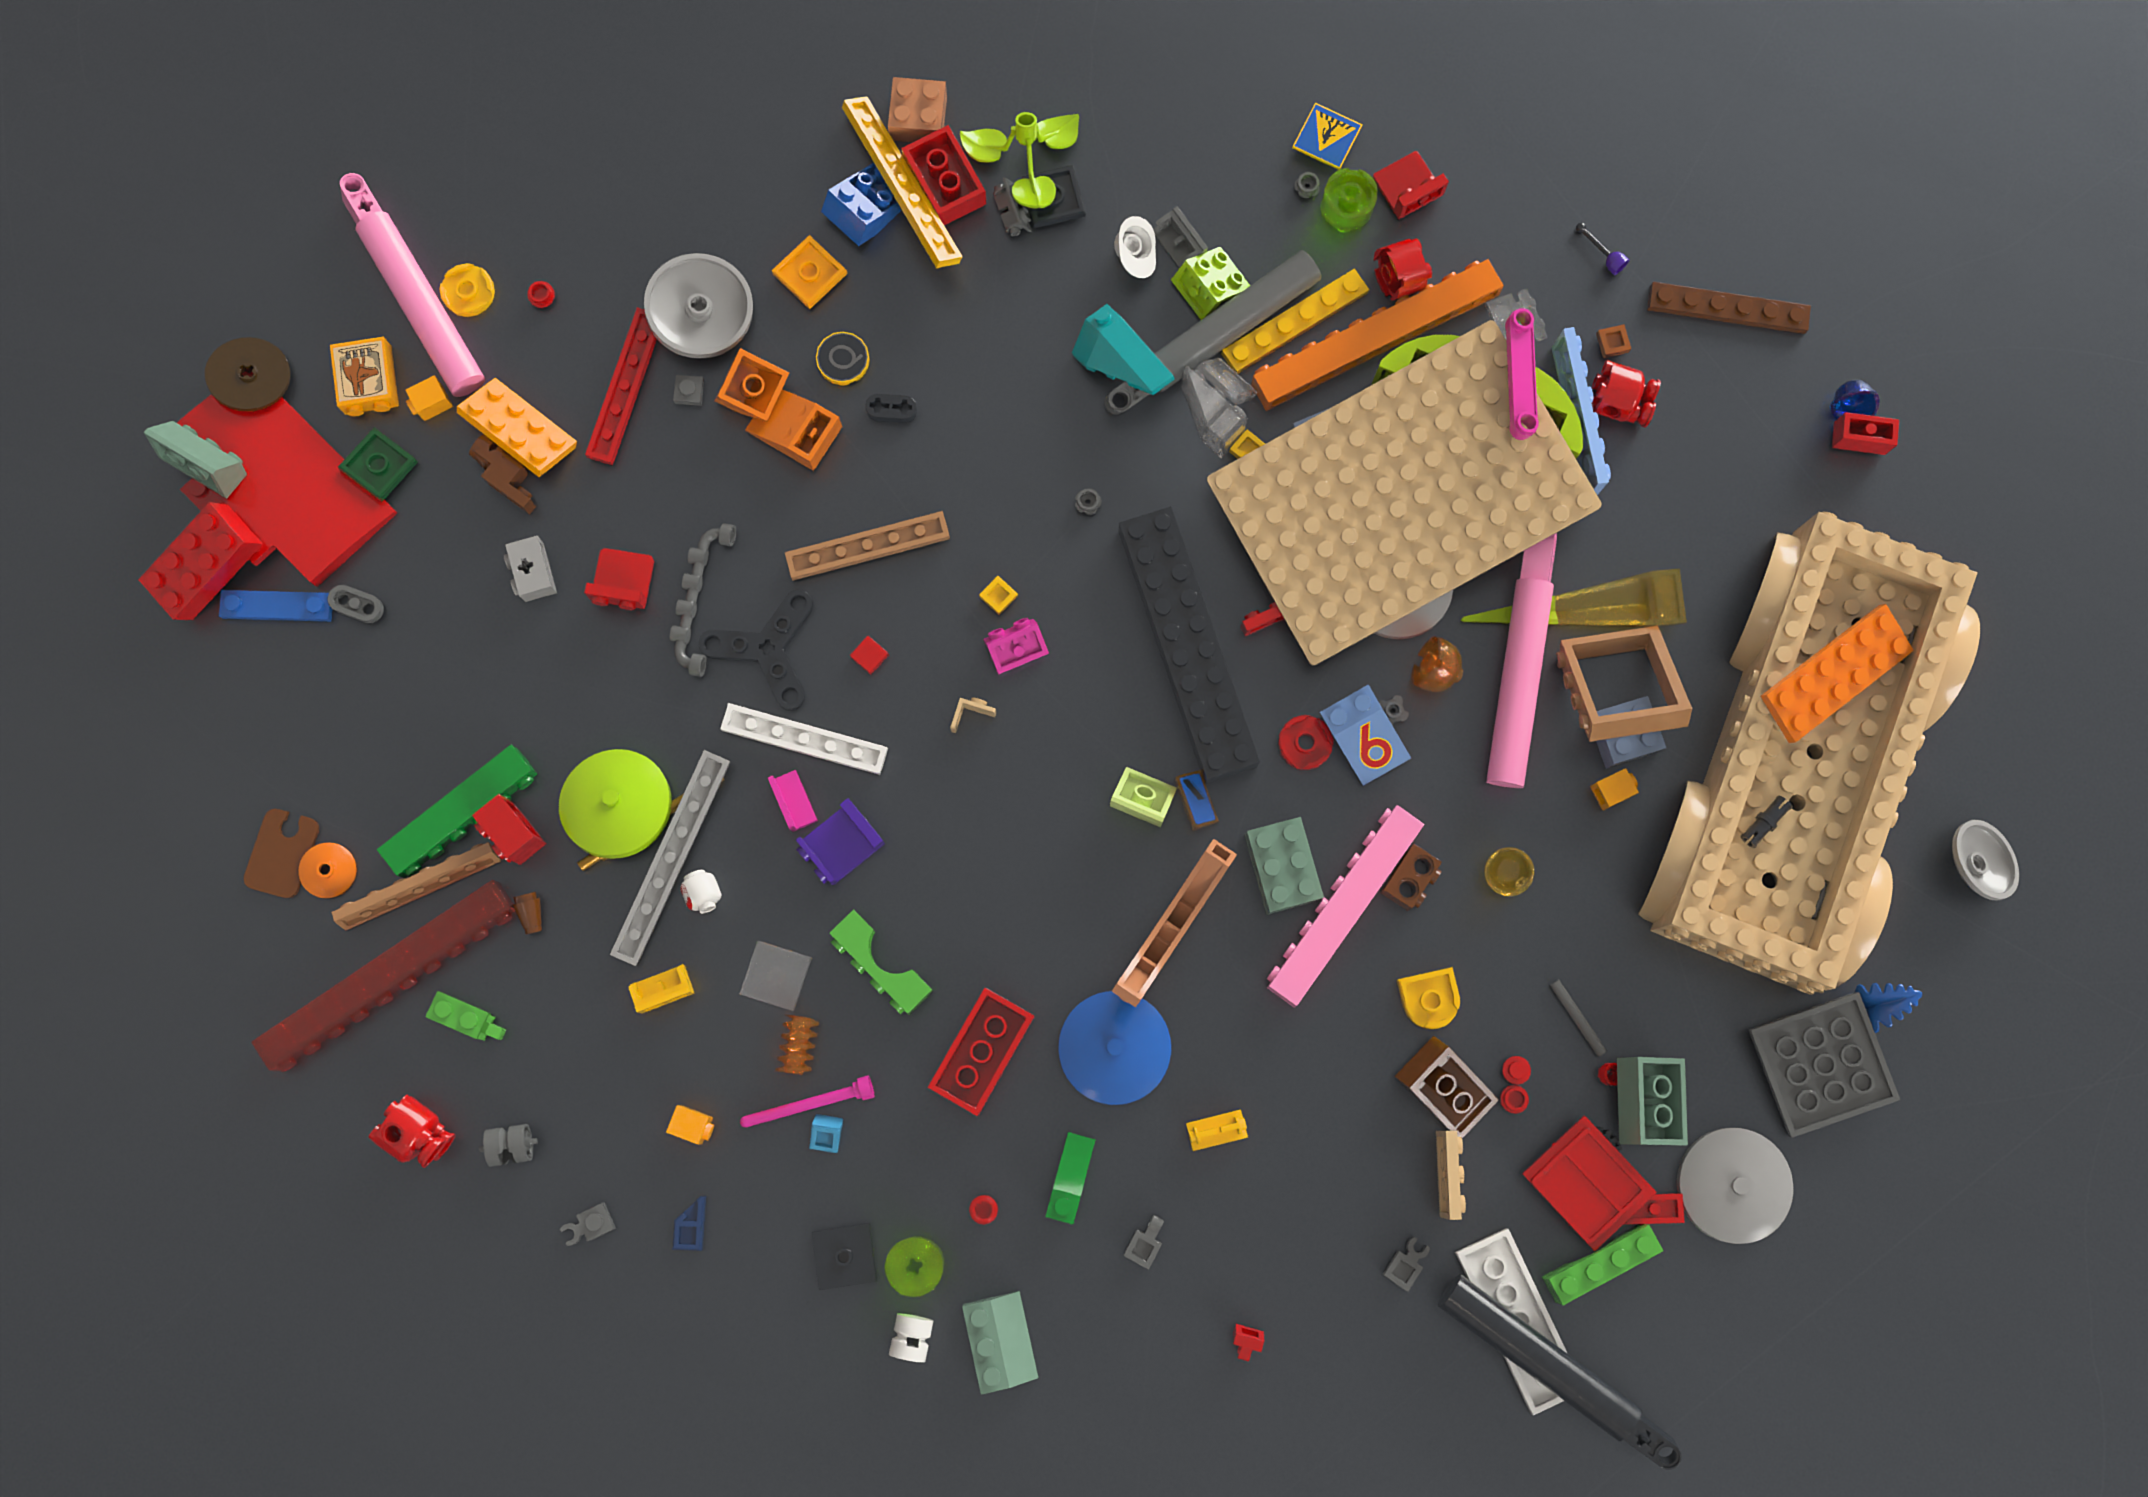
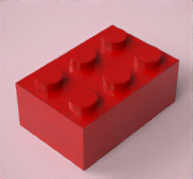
M949 125L901 148L903 158L943 225L986 205V191Z

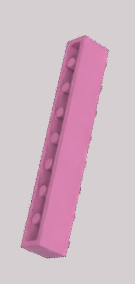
M1398 805L1392 811L1388 808L1378 820L1382 824L1378 831L1375 833L1371 830L1362 844L1366 848L1361 855L1355 853L1346 865L1350 868L1345 877L1340 875L1330 888L1334 891L1330 899H1322L1315 909L1318 916L1313 923L1309 920L1305 923L1299 932L1303 936L1297 945L1291 943L1283 954V957L1286 958L1281 968L1275 966L1267 977V980L1270 981L1267 988L1291 1006L1296 1007L1425 825Z

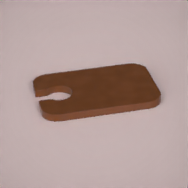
M271 809L265 814L244 874V883L247 887L282 898H292L297 895L301 886L299 879L300 861L304 854L314 847L319 833V825L316 820L301 815L297 834L290 838L285 837L282 834L281 828L287 820L289 812Z

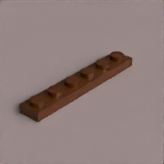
M1652 282L1647 310L1805 334L1809 329L1811 305Z

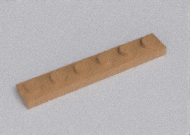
M943 511L788 551L785 552V556L793 581L950 539Z
M489 842L475 845L470 851L461 855L450 856L443 863L434 867L423 868L416 875L407 879H399L391 886L382 890L372 891L366 897L355 902L343 904L339 909L331 912L334 922L345 931L499 863L501 859L494 852Z

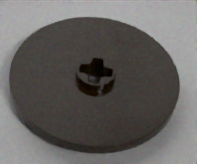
M238 338L222 344L211 354L205 367V381L212 396L222 405L238 411H257L273 405L285 394L291 378L289 363L283 352L274 344L259 338ZM245 371H246L247 373H251V372H252V373H253V376H252V377H249L248 375L243 376V372H245Z

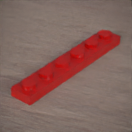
M637 307L585 453V456L589 459L609 465L614 464L657 341L648 326L645 309Z

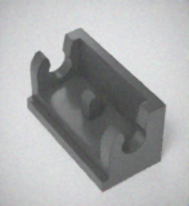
M1178 206L1156 221L1157 226L1153 229L1155 237L1178 268L1187 259L1207 252L1208 247Z

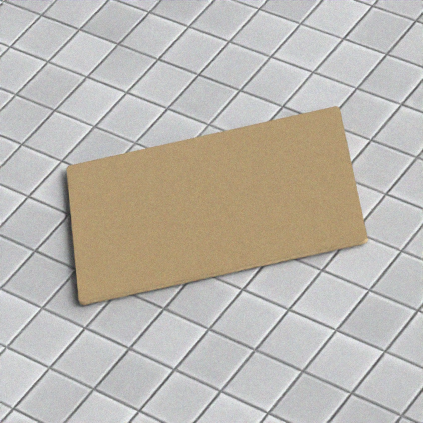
M1487 321L1207 477L1211 490L1311 665L1319 664L1600 509L1602 505L1600 499L1538 394L1537 415L1539 425L1536 432L1525 440H1517L1510 434L1507 342L1495 321Z

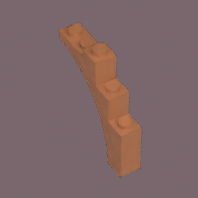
M1215 839L1212 840L1137 955L1113 988L1112 992L1118 995L1120 999L1136 1008L1237 855Z

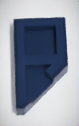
M700 1196L686 1211L674 1220L672 1250H703L706 1196Z

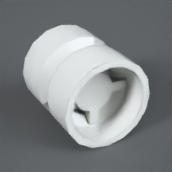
M897 1313L894 1327L897 1336L892 1338L889 1355L908 1361L925 1362L928 1344L925 1342V1339L931 1335L933 1320L916 1315ZM907 1337L915 1338L913 1344L907 1343Z

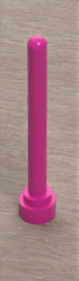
M869 1075L857 1078V1082H854L853 1086L744 1116L741 1118L740 1124L742 1127H750L856 1097V1099L862 1098V1100L874 1098L872 1082Z

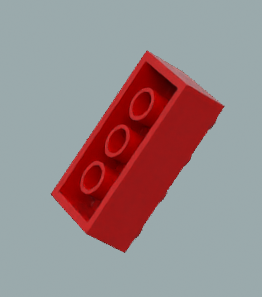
M208 503L138 580L173 620H193L263 544L229 505Z
M984 988L928 1088L974 1115L979 1116L1032 1023L1034 1015Z

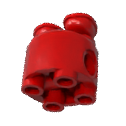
M1606 360L1601 374L1597 373L1592 383V389L1596 390L1593 402L1591 403L1593 413L1596 412L1599 415L1621 422L1634 423L1636 421L1646 428L1655 412L1656 403L1654 400L1659 392L1661 381L1659 379H1651L1645 385V377L1642 371Z
M405 1095L399 1103L394 1101L388 1106L384 1112V1116L387 1118L382 1124H378L369 1135V1139L401 1163L411 1161L418 1156L417 1160L423 1168H426L432 1160L437 1161L440 1159L455 1138L454 1133L444 1130L445 1126L439 1123V1118L434 1112L408 1095Z

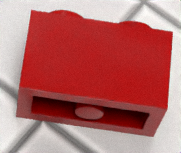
M1845 412L1834 422L1832 448L1886 455L1897 446L1899 419Z

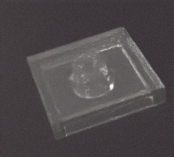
M1221 358L1201 362L1196 369L1235 405L1250 401L1257 394V391Z
M757 940L740 995L794 1011L812 958Z

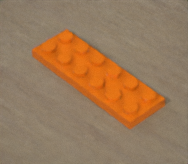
M1886 604L1878 605L1760 697L1788 743H1796L1914 650Z

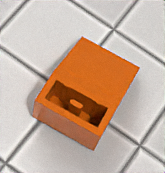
M782 389L767 422L752 418L745 431L814 471L841 430L842 424L839 416L829 410Z

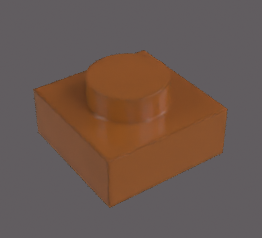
M1624 324L1601 329L1596 333L1603 358L1630 352L1631 346Z

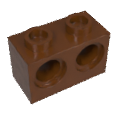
M1412 844L1380 893L1407 911L1411 910L1414 906L1419 908L1427 896L1423 892L1428 883L1433 885L1442 871L1438 868L1442 862L1419 846ZM1415 861H1423L1426 864V874H1419L1415 871ZM1402 883L1408 884L1412 888L1411 897L1406 898L1400 894L1399 887Z

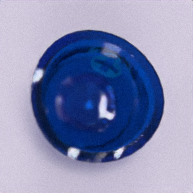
M1848 381L1836 390L1834 400L1830 404L1831 413L1836 419L1845 412L1875 416L1880 406L1879 395L1865 381Z

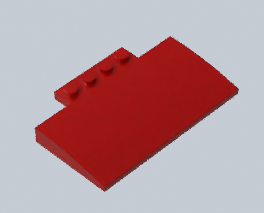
M245 371L243 372V376L248 375L249 377H252L253 373H247ZM211 394L177 422L180 426L185 424L194 429L200 438L213 440L223 452L227 454L232 452L242 459V465L247 475L227 499L193 478L180 490L200 511L208 503L227 504L263 544L249 559L255 566H258L277 548L310 583L318 587L397 514L385 500L382 502L338 468L344 458L283 397L273 405L261 410L238 411L222 405Z

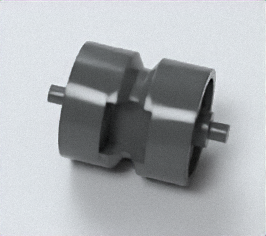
M528 1124L510 1126L508 1131H505L502 1127L487 1129L484 1132L483 1146L479 1147V1152H484L489 1167L506 1165L510 1159L513 1163L527 1162L532 1160L533 1145L537 1144L538 1141L537 1138L532 1139Z

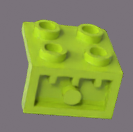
M1221 247L1187 259L1171 279L1201 320L1215 311L1221 302L1235 297L1250 286Z

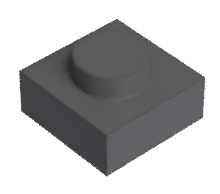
M676 375L674 403L702 406L703 377Z

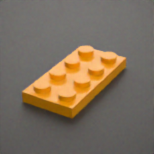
M496 378L492 379L457 406V413L538 477L542 476L576 448L577 441Z

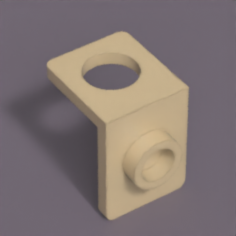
M960 698L951 724V732L956 733L964 708L992 717L996 716V709L986 706L987 702L978 698H971V701Z

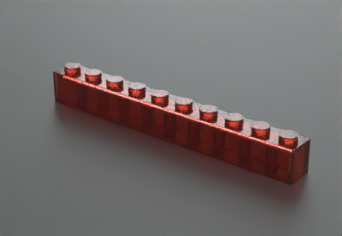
M491 880L253 1040V1046L269 1070H281V1072L289 1070L297 1064V1058L303 1054L307 1056L321 1048L320 1043L327 1038L333 1039L341 1035L345 1031L344 1027L352 1021L357 1023L370 1014L368 1011L376 1005L378 1007L385 1005L394 998L392 994L398 990H406L417 983V977L423 973L430 974L441 966L440 962L448 956L453 958L461 954L465 950L464 946L472 940L477 942L489 934L488 929L494 925L501 926L513 917L511 914L515 912L513 902L502 885L495 880Z

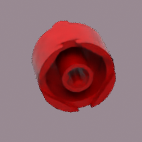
M1416 238L1413 240L1405 239L1379 248L1374 253V261L1378 260L1379 268L1374 269L1378 285L1385 296H1392L1390 300H1397L1424 290L1428 279L1432 278L1431 266L1429 263H1425L1421 243Z

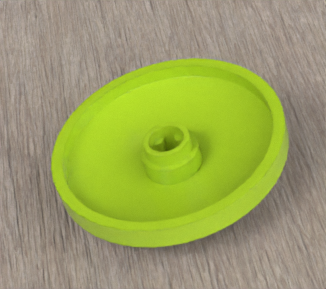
M623 749L603 751L582 761L567 777L559 797L560 820L567 835L585 852L609 859L628 857L647 848L664 830L671 812V791L661 770L644 755Z

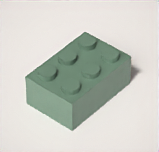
M1301 817L1252 829L1245 833L1244 837L1266 915L1318 902L1324 898Z
M1654 1057L1617 1058L1619 1144L1688 1145L1685 1059Z

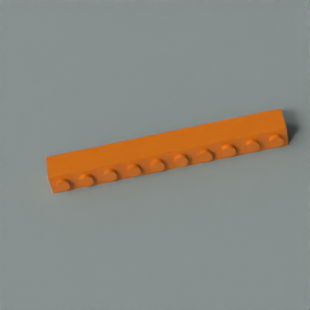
M1489 259L1481 263L1474 261L1465 267V271L1459 274L1452 272L1441 280L1442 282L1434 286L1433 284H1428L1418 294L1412 297L1409 295L1404 296L1388 309L1381 307L1372 313V317L1364 321L1362 318L1357 319L1348 326L1349 328L1341 332L1335 330L1329 333L1325 340L1317 344L1315 341L1311 342L1295 355L1292 353L1286 354L1278 360L1277 364L1271 367L1269 365L1260 367L1254 372L1255 375H1253L1251 385L1263 407L1268 411L1499 296L1504 285Z

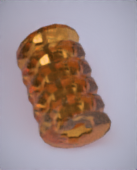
M784 1014L791 1018L792 1021L784 1022L782 1025L790 1030V1032L781 1034V1038L788 1041V1043L779 1045V1049L784 1051L786 1055L777 1057V1060L783 1063L784 1066L775 1068V1071L803 1075L804 1072L812 1071V1067L805 1064V1061L814 1059V1056L807 1053V1050L814 1049L816 1045L808 1040L817 1037V1033L810 1030V1027L819 1026V1022L812 1018Z

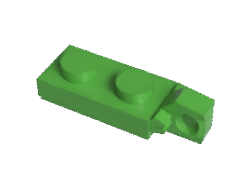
M437 991L425 1016L465 1035L485 1041L487 1035L502 1040L506 1029L493 1024L495 1017L491 1013L440 991Z

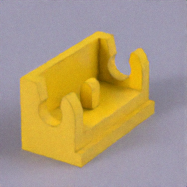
M684 964L632 983L629 986L636 1012L641 1014L695 994Z

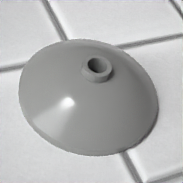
M1970 820L1960 825L1953 837L1952 854L1961 878L1974 892L1989 900L1998 901L2011 896L2018 886L2019 868L2015 854L2006 838L1995 827L1981 820Z

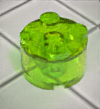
M1350 168L1340 169L1331 175L1325 186L1321 200L1322 214L1326 221L1340 232L1345 233L1364 226L1371 218L1377 201V185L1374 179L1367 172L1360 169L1358 171L1349 170Z
M922 1236L904 1238L894 1245L887 1255L885 1273L888 1282L901 1295L909 1297L925 1295L937 1286L943 1276L945 1267L944 1256L939 1246L928 1238ZM912 1258L916 1262L921 1261L922 1263L918 1274L914 1270L910 1271L908 1269Z

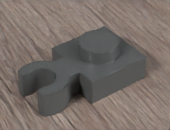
M604 1202L576 1215L579 1223L565 1224L560 1228V1231L573 1230L574 1238L566 1242L567 1246L577 1244L581 1240L582 1235H585L588 1242L616 1229Z
M1411 1237L1408 1240L1406 1254L1400 1251L1396 1252L1382 1274L1407 1292L1423 1269L1417 1261L1426 1257L1430 1251V1247L1425 1245L1421 1252H1416L1414 1250V1244L1417 1241L1416 1237Z

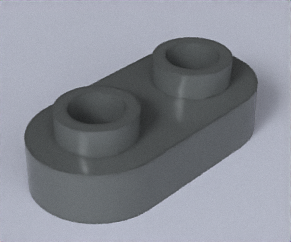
M346 585L335 586L328 594L330 607L340 614L365 623H374L383 615L384 607L382 602L371 594ZM344 597H348V602L345 605H342V599ZM373 606V612L371 614H367V608Z

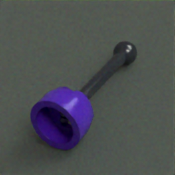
M1578 223L1576 231L1583 233L1607 256V269L1614 276L1621 272L1630 259L1621 252L1610 253L1586 229V224Z

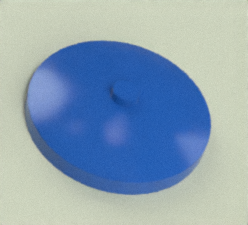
M1112 991L1098 993L1078 1004L1065 1020L1059 1037V1059L1067 1079L1082 1095L1102 1104H1127L1146 1096L1160 1083L1170 1062L1171 1039L1167 1025L1159 1012L1144 999H1141L1135 1008L1130 1003L1120 999Z

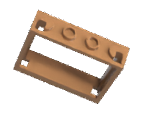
M1658 626L1561 640L1560 650L1556 652L1557 666L1562 668L1564 672L1563 681L1565 688L1571 691L1572 707L1574 710H1578L1580 728L1585 729L1589 742L1688 727L1692 707ZM1645 649L1668 706L1598 716L1577 659Z

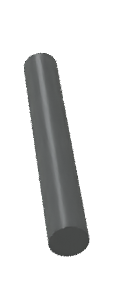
M1560 980L1552 983L1550 987L1597 1057L1607 1052Z

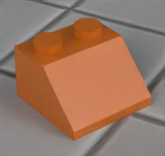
M740 348L717 394L715 402L737 413L767 422L789 372Z

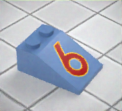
M1369 685L1320 712L1363 786L1411 759Z

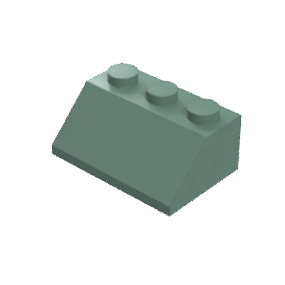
M174 421L147 428L143 432L161 460L226 499L247 475L240 457L232 452L228 454L220 450L219 445L209 438H206V440L200 438L197 432L188 425L180 426Z
M1020 1291L963 1304L962 1308L981 1395L1008 1389L1037 1379L1038 1373Z

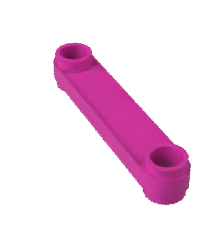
M1524 308L1512 312L1505 323L1510 414L1509 430L1512 437L1517 440H1525L1531 437L1539 425L1537 415L1534 317L1528 309Z

